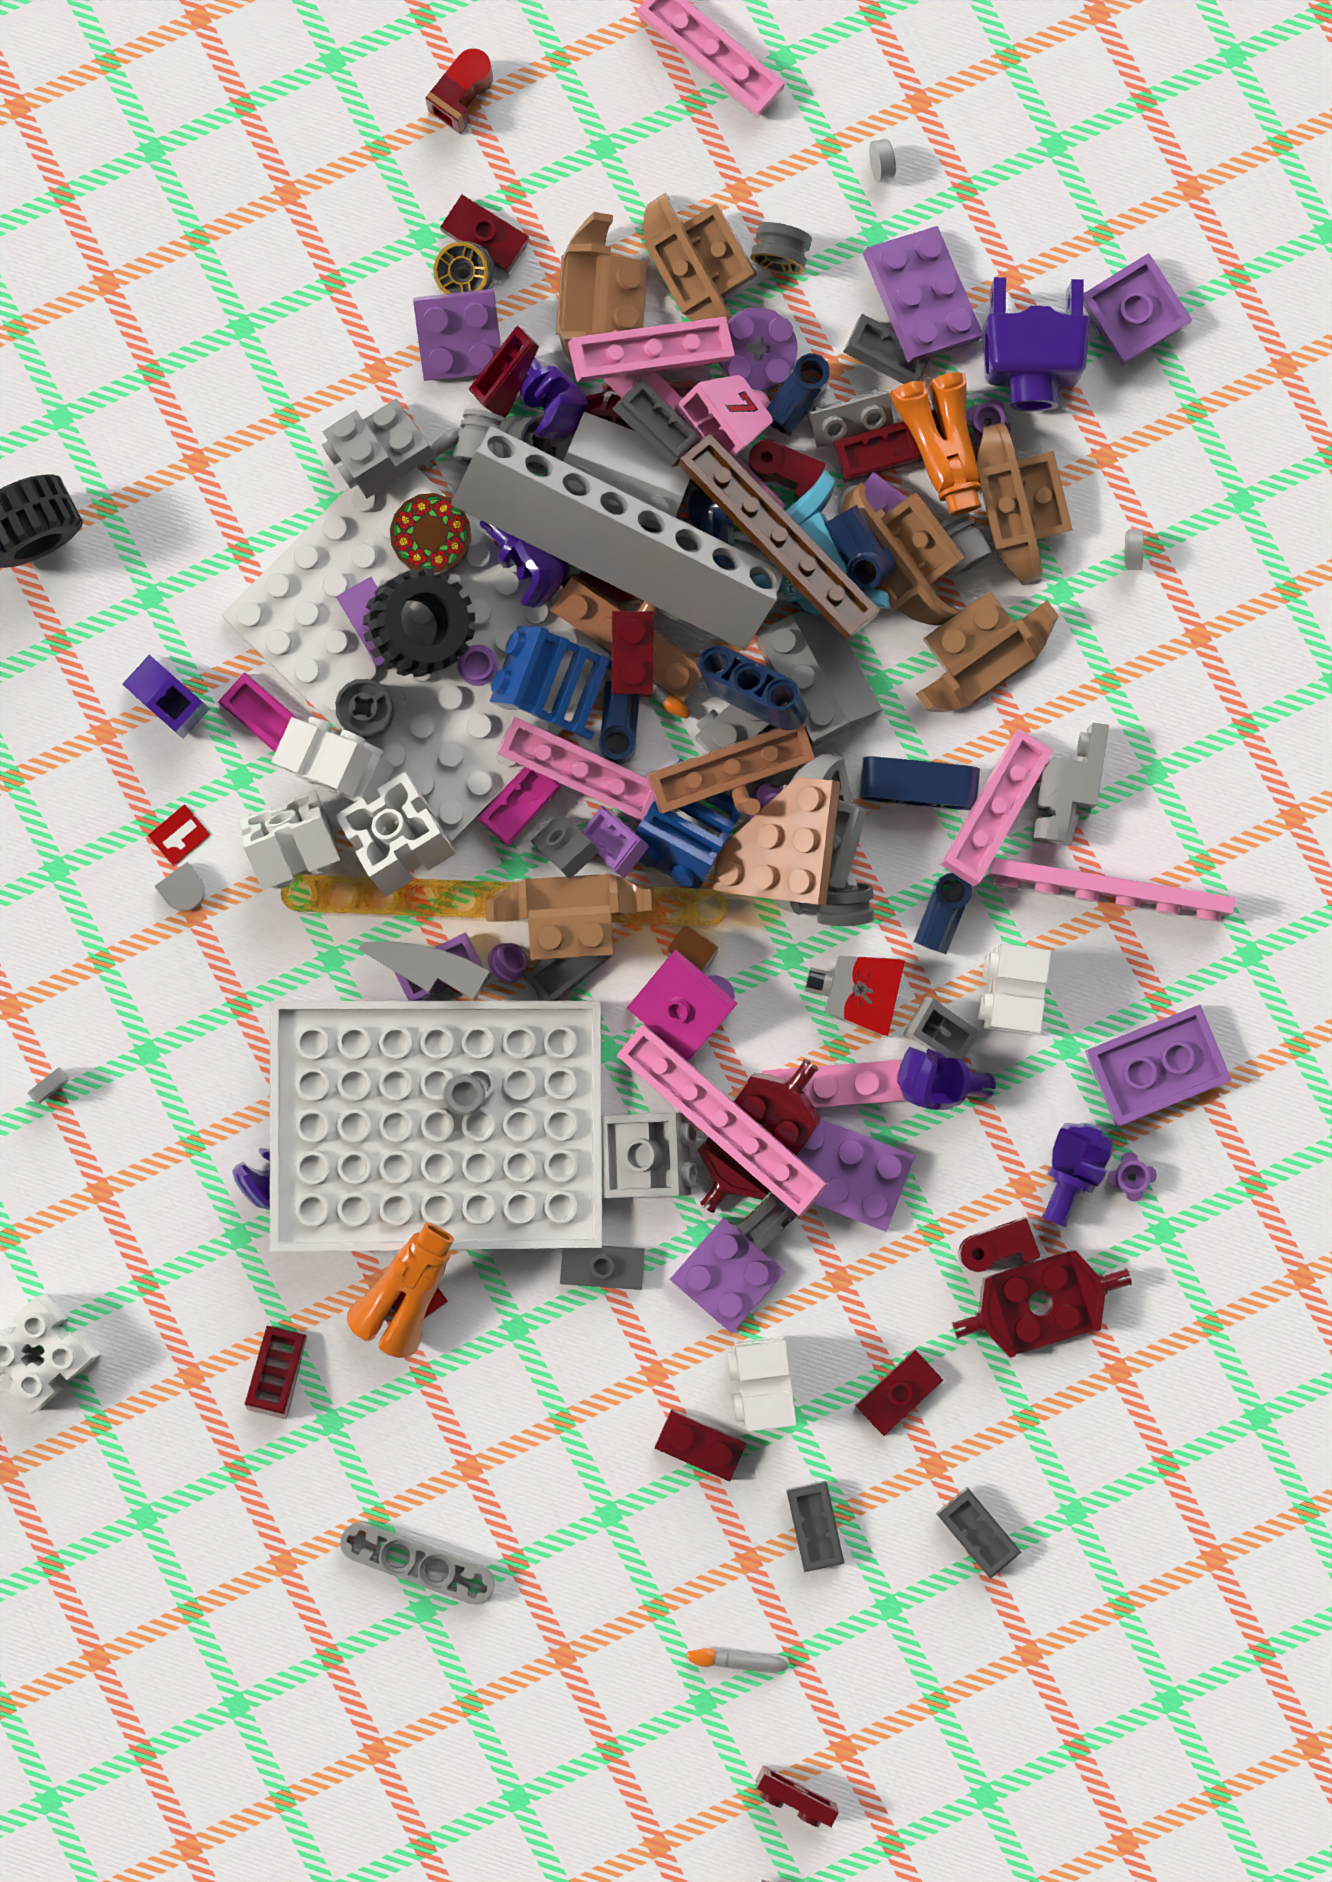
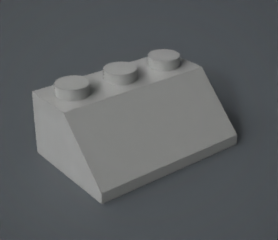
M587 412L583 413L564 459L565 463L675 518L690 481V477L678 465L680 458L671 467L636 431ZM568 480L563 483L566 490L576 496L586 494L584 487L576 481ZM612 499L601 501L606 511L612 514L623 513V509L618 502ZM650 518L638 520L639 524L660 532V527L654 520Z
M803 610L755 634L754 642L767 667L792 679L800 689L808 709V716L803 724L811 747L883 710L845 638L823 615H815Z

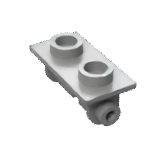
M877 389L872 390V393L851 398L849 402L842 403L840 401L822 407L816 405L814 406V411L807 412L810 427L814 431L817 447L894 424L889 391L878 393Z

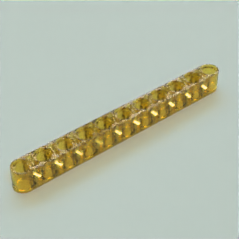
M295 875V881L281 888L280 894L281 900L286 907L295 913L304 915L486 921L485 900L496 896L517 882L414 879L395 891L392 903L388 907L381 909L376 908L373 904L372 897L378 887L370 877ZM300 884H307L312 893L310 900L304 905H295L291 898L293 889ZM339 886H349L353 895L350 903L344 907L335 906L332 902L333 891ZM644 887L651 890L652 911L636 913L631 917L611 915L612 925L675 928L688 926L690 928L709 929L722 924L727 915L728 905L725 897L720 892L712 889ZM423 888L432 890L435 897L432 906L425 910L415 908L413 904L414 894ZM461 890H470L475 894V904L468 911H459L454 907V897ZM664 897H673L680 904V912L673 918H663L657 912L658 902ZM704 899H715L720 904L721 913L717 918L706 920L699 915L697 907Z

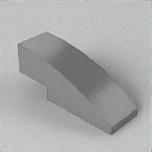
M390 941L362 942L358 948L363 953L433 994L441 980L476 1001L493 974L489 970L463 957L441 949L413 943Z

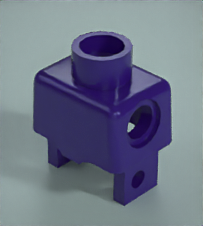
M994 277L990 287L989 315L982 329L985 379L989 384L994 386H1010L1011 408L1030 412L1056 409L1059 407V387L1075 386L1086 368L1090 317L1083 315L1084 279H1071L1066 290V314L1055 311L1051 306H1030L1019 313H1006V277Z

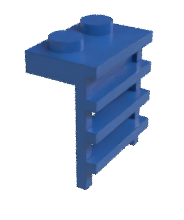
M517 626L516 631L510 635L506 643L505 651L507 655L502 669L493 678L491 684L493 693L489 702L502 708L522 710L576 735L592 740L595 732L584 727L606 668L611 670L610 658L594 653L587 647L572 643L565 637L548 632L549 630L543 627ZM565 650L572 652L573 655L552 711L549 713L543 709ZM587 659L592 661L593 665L570 722L565 720L564 717Z
M723 792L703 800L730 814L729 819L698 802L677 808L720 832L719 837L671 811L659 813L656 801H654L636 831V834L649 845L638 862L668 875L678 885L689 887L698 892L716 857L742 814L737 811L733 798Z

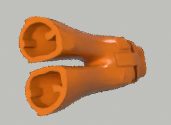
M960 372L945 373L933 379L928 389L926 388L925 381H911L890 392V397L897 412L909 428L918 445L931 484L939 493V500L946 501L951 516L972 512L981 508L977 493L981 489L978 467L966 419L967 380L965 373ZM929 399L935 411L943 438L941 437L936 428Z
M425 1223L420 1233L413 1234L397 1253L376 1285L367 1294L358 1299L348 1310L347 1323L351 1331L365 1341L373 1340L380 1331L392 1305L403 1291L406 1293V1296L393 1320L381 1336L378 1348L386 1354L397 1358L413 1355L417 1351L422 1338V1323L426 1310L443 1278L447 1262L450 1259L449 1248L454 1241L453 1236L432 1223Z

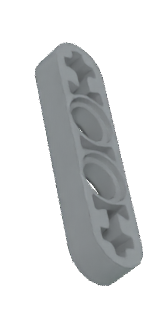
M359 1521L352 1523L341 1536L340 1545L346 1557L358 1563L468 1604L477 1605L484 1603L493 1593L495 1585L494 1576L488 1568L481 1564L368 1522ZM362 1530L367 1533L365 1539L376 1545L379 1543V1536L386 1538L387 1541L380 1550L379 1561L371 1557L376 1551L375 1549L363 1547L360 1552L353 1550L354 1542L349 1540V1535L356 1536ZM395 1544H402L407 1547L410 1552L408 1564L402 1567H395L390 1564L387 1559L389 1547ZM431 1559H442L448 1565L449 1574L443 1581H433L426 1575V1564ZM456 1565L464 1567L460 1576L467 1579H473L475 1574L482 1575V1583L487 1586V1590H479L476 1595H472L469 1593L470 1586L461 1581H458L457 1589L449 1587L456 1574Z

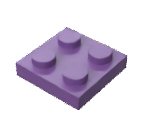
M1149 253L1084 293L1083 307L1122 366L1192 322V318Z
M494 289L413 298L424 381L479 375L501 347Z
M723 1217L673 1274L670 1281L732 1334L786 1271L762 1250L759 1251L746 1236Z

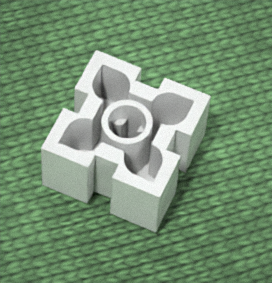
M311 716L307 723L291 717L271 761L314 786L343 796L353 802L363 798L368 805L381 797L377 789L388 782L395 765L382 758L384 752L382 749L365 742L364 738L343 729L342 732L332 729L331 725Z
M406 772L379 787L377 790L381 797L369 805L362 798L335 815L348 840L357 849L356 854L368 876L385 897L413 881L414 879L410 872L423 864L429 871L456 854L445 833L435 821V816L423 795Z
M316 790L285 801L286 805L272 811L271 808L240 819L243 848L262 891L271 887L273 889L284 888L295 881L294 874L306 869L312 874L322 873L330 869L334 862L340 860L333 828Z
M1000 944L989 955L986 954L982 977L983 979H989V991L984 995H980L977 1019L984 1020L983 1029L1027 1036L1041 1033L1045 1004L1044 995L1048 982L1052 950Z
M47 1294L36 1296L12 1318L18 1325L14 1331L10 1327L0 1330V1376L8 1374L15 1382L7 1390L29 1414L42 1409L64 1389L58 1381L60 1377L63 1376L66 1380L77 1377L101 1355L80 1330L67 1333L61 1324L68 1317ZM41 1345L45 1352L40 1356L44 1358V1361L39 1360L35 1362L31 1356V1348Z
M778 1336L734 1342L735 1352H729L727 1356L731 1381L739 1380L740 1393L733 1394L736 1422H744L746 1432L797 1425L787 1347L784 1337Z

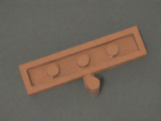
M575 574L572 575L550 608V611L610 652L612 646V611H628ZM644 601L638 611H653L654 616L659 608ZM653 628V681L684 702L702 676L697 666V658Z
M804 724L794 730L786 731L776 728L646 775L659 813H665L730 790L737 811L742 814L755 815L760 811V803L758 800L749 797L745 784L813 761L815 758Z

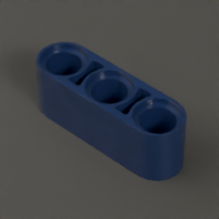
M712 645L700 653L697 659V666L709 692L714 696L782 730H794L805 722L808 716V709L797 683L792 679L722 645ZM786 702H790V703H789L788 705H786V706H781L782 704H784V703H786Z
M867 756L863 757L859 798L875 802L971 810L978 798L980 768L958 764Z

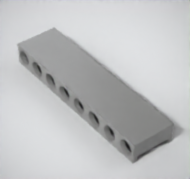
M490 426L480 448H477L450 504L743 650H746L778 598L776 594L784 575L779 569L493 426ZM491 443L504 445L510 451V458L495 456L489 450L488 445ZM528 462L542 464L547 469L548 476L538 477L533 475L527 469L526 464ZM568 480L576 481L584 487L586 494L576 496L567 491L563 483ZM612 499L618 502L623 509V513L612 514L606 511L601 501ZM641 518L654 520L659 525L660 532L650 533L644 530L638 520ZM686 536L692 539L697 545V550L686 551L677 544L676 538ZM713 556H727L732 560L734 569L720 568L714 562ZM753 573L763 574L770 580V588L763 589L752 582L750 575Z

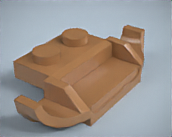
M668 194L660 195L648 203L645 209L643 224L645 247L682 314L691 321L726 316L728 322L732 315L726 307L727 302L724 296L758 276L718 204H714L683 223L677 217Z
M593 212L573 235L565 253L561 256L556 335H559L563 351L572 365L568 345L571 338L609 333L614 330L624 331L643 328L648 261L610 255L611 247L605 246L607 233L613 222V215Z
M1003 422L983 427V435L976 463L981 492L993 537L994 550L1003 564L1019 579L1021 585L1039 581L1042 578V566L1036 539L1073 530L1054 451L1017 460L1009 431Z
M861 482L844 497L842 513L858 505L879 545L888 549L894 557L895 570L893 575L878 585L877 589L888 593L889 605L894 611L898 609L909 618L921 623L937 626L943 625L959 612L955 607L946 605L935 592L939 585L935 580L965 558L917 492L885 514L882 509L874 511L866 498V487ZM866 560L865 565L868 572L876 576L875 566Z
M991 591L987 592L924 637L923 641L946 672L938 680L917 692L916 696L929 712H949L967 707L970 708L1036 660L1046 645L1059 615L1049 601L1046 600L1026 617L1014 623Z
M610 873L573 876L570 879L568 877L526 878L510 885L496 896L485 900L486 921H528L531 961L614 955L611 915L652 911L651 890L635 884L626 878Z

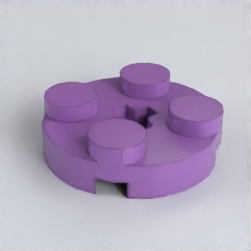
M761 307L745 308L735 313L736 315L727 322L735 356L730 361L718 362L721 369L725 371L728 377L740 375L753 390L768 389L777 383L785 381L795 364L798 351L797 339L791 322L783 318L776 311ZM755 337H760L761 343L766 345V352L760 355L759 360H754V354L747 352L748 344H754Z

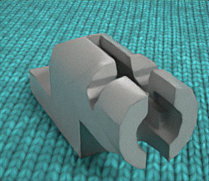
M1093 722L1087 728V733L1080 732L1077 756L1083 757L1082 762L1053 758L1042 771L1036 807L1040 811H1046L1051 817H1041L1034 821L1033 841L1070 846L1081 812H1077V808L1092 810L1097 806L1109 725Z

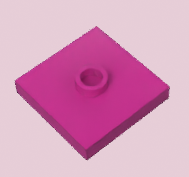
M675 950L632 1000L627 1009L686 1061H689L738 1003L680 952Z

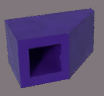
M150 654L122 684L183 739L210 710L203 701Z

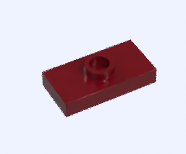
M461 194L440 226L441 232L457 242L470 241L482 245L489 251L488 253L495 266L507 273L510 272L530 241L528 235Z
M904 421L839 439L833 443L844 483L869 476L872 472L877 474L922 461L918 445Z
M913 1349L862 1397L855 1406L885 1436L932 1392L943 1379Z

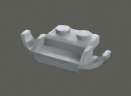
M831 754L817 756L799 769L791 782L796 777L831 780L835 771L844 766L845 759ZM838 800L828 885L836 888H845L867 809ZM773 899L779 908L797 915L801 914L802 907L799 906L798 902Z

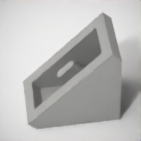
M927 996L921 1001L903 1035L928 1049L939 1052L946 1059L958 1058L962 1060L978 1030L936 1000Z

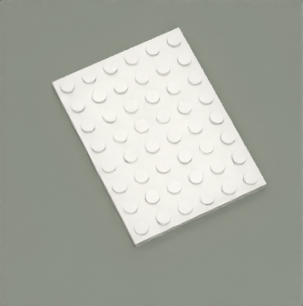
M416 467L368 499H366L358 486L352 489L348 487L221 616L339 732L345 729L340 725L336 717L335 701L338 692L347 683L355 679H370L381 684L387 690L394 703L395 716L391 726L384 734L374 739H365V742L384 751L382 758L395 765L389 781L406 772L423 795L435 816V821L441 827L446 837L453 843L524 768L523 765L496 753L513 716L556 736H559L565 729L522 710L502 708L489 702L493 693L491 690L492 681L483 686L468 684L461 678L458 672V661L449 667L422 677H413V674L407 676L396 674L397 668L395 667L389 670L384 666L377 668L338 602L336 596L370 576L379 588L390 579L410 570L399 561L391 546L390 526L394 514L405 501L418 494L437 493L445 496ZM468 518L472 538L468 553L456 568L444 573L450 576L448 579L449 584L458 582L463 587L459 591L461 597L464 598L469 595L472 604L466 606L468 613L475 612L476 620L469 624V628L475 630L473 639L466 642L469 647L472 645H484L490 648L498 659L499 671L502 669L507 655L505 651L506 643L510 635L516 631L517 626L543 627L549 630L548 632L565 637L570 642L587 647L590 651L604 655L611 660V656L593 639L550 611L554 604L552 599L538 608L523 606L521 599L532 583V579L529 577L519 580L516 565L510 568H503L497 561V556L501 549ZM407 601L401 613L403 630L415 643L430 646L435 639L437 631L433 613L420 602ZM565 650L543 709L549 713L552 711L573 655L572 652ZM587 659L564 717L565 720L570 722L593 665V662ZM607 668L596 697L605 689V682L611 681V670ZM368 702L361 703L357 708L358 714L370 717L372 715L371 704Z
M270 1001V1252L400 1250L413 1234L420 1233L425 1223H432L453 1236L454 1241L449 1250L602 1248L601 1001ZM458 1074H471L477 1077L485 1089V1099L479 1110L469 1115H458L451 1112L443 1101L442 1094L446 1082Z

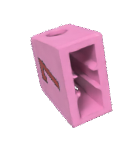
M740 375L702 381L675 405V408L686 423L700 436L698 438L700 441L711 434L733 458L773 422L772 416L766 409L769 406L767 395L760 390L753 391L746 380Z

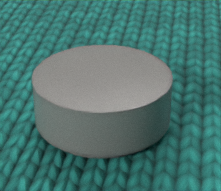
M887 139L871 141L869 156L876 181L893 179L896 173V161L890 141Z
M1128 529L1125 534V568L1127 570H1142L1143 529Z
M59 1067L27 1094L36 1104H41L66 1084L68 1077Z
M458 1074L446 1082L442 1094L443 1101L451 1112L458 1115H469L479 1110L485 1099V1089L477 1077L471 1074Z

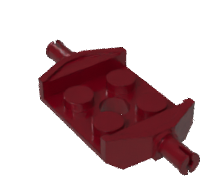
M803 1059L793 1076L787 1080L770 1074L754 1073L749 1077L747 1084L734 1100L756 1122L767 1125L772 1135L796 1156L821 1123L815 1107L804 1093L806 1091L805 1086L815 1072L818 1071V1067L813 1064L805 1073L811 1064V1061ZM709 1136L698 1148L697 1151L714 1180V1185L703 1200L700 1201L701 1206L705 1208L713 1199L707 1211L714 1213L724 1197L730 1193L763 1200L770 1193L767 1187Z
M1071 1250L983 1277L979 1312H975L976 1316L951 1323L954 1330L966 1327L954 1331L956 1339L979 1331L981 1333L986 1332L996 1345L1009 1358H1012L1019 1353L1090 1331L1096 1332L1101 1330L1105 1295L1108 1294V1291L1128 1285L1131 1286L1132 1280L1131 1278H1125L1118 1281V1279L1130 1276L1127 1268L1105 1276L1097 1274L1076 1250ZM1037 1291H1044L1051 1298L1050 1309L1041 1315L1034 1314L1029 1308V1299Z

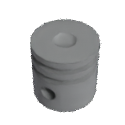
M464 410V419L461 420L460 424L462 429H459L452 459L460 464L469 466L490 426L498 429L501 422L506 418L483 410ZM491 443L488 445V448L496 456L495 443Z
M969 512L953 516L941 523L943 529L965 557L947 571L951 578L968 571L993 553L979 528H973L976 523L973 519H968L970 517Z

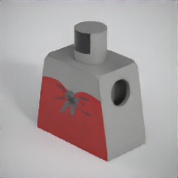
M838 956L834 972L810 967L805 991L828 996L825 1014L879 1037L886 1038L890 1031L905 960Z

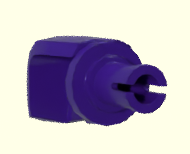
M534 357L520 388V397L531 408L543 407L545 416L535 433L550 440L562 441L577 430L589 402L581 389L568 375L561 372L555 366L542 367L536 357Z

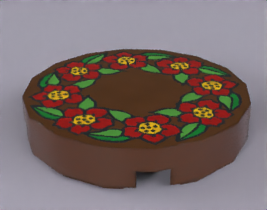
M437 493L418 494L405 501L394 514L390 526L391 546L399 561L410 570L417 569V572L424 568L434 569V575L456 568L466 557L472 540L470 522L464 511L450 505L452 502L450 497Z

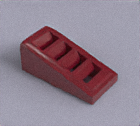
M517 325L469 387V391L486 409L506 418L520 391L539 345L524 329Z
M266 1326L244 1404L247 1410L287 1419L307 1335ZM272 1342L294 1346L293 1353L271 1349ZM271 1358L289 1363L288 1370L267 1365L268 1359ZM268 1375L285 1379L284 1385L280 1386L263 1382L264 1376ZM261 1391L280 1396L279 1403L260 1399Z

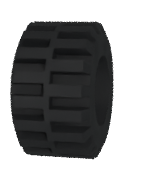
M54 474L31 476L0 489V568L20 566L46 556L66 544L81 529L83 521L60 476Z
M424 568L417 572V569L408 570L381 585L374 592L375 597L369 599L365 608L369 609L370 612L363 616V625L369 626V631L364 633L366 642L373 641L375 648L370 650L374 658L382 656L385 659L381 665L389 670L395 667L397 668L396 674L407 676L413 674V677H422L453 665L458 661L457 657L466 653L469 648L466 642L474 637L475 630L470 629L469 624L476 621L475 612L468 613L466 606L472 604L469 595L464 598L461 597L459 591L463 587L458 582L449 584V575L443 572L434 575V569ZM407 601L420 602L433 613L437 631L435 639L430 646L415 643L403 630L401 613Z

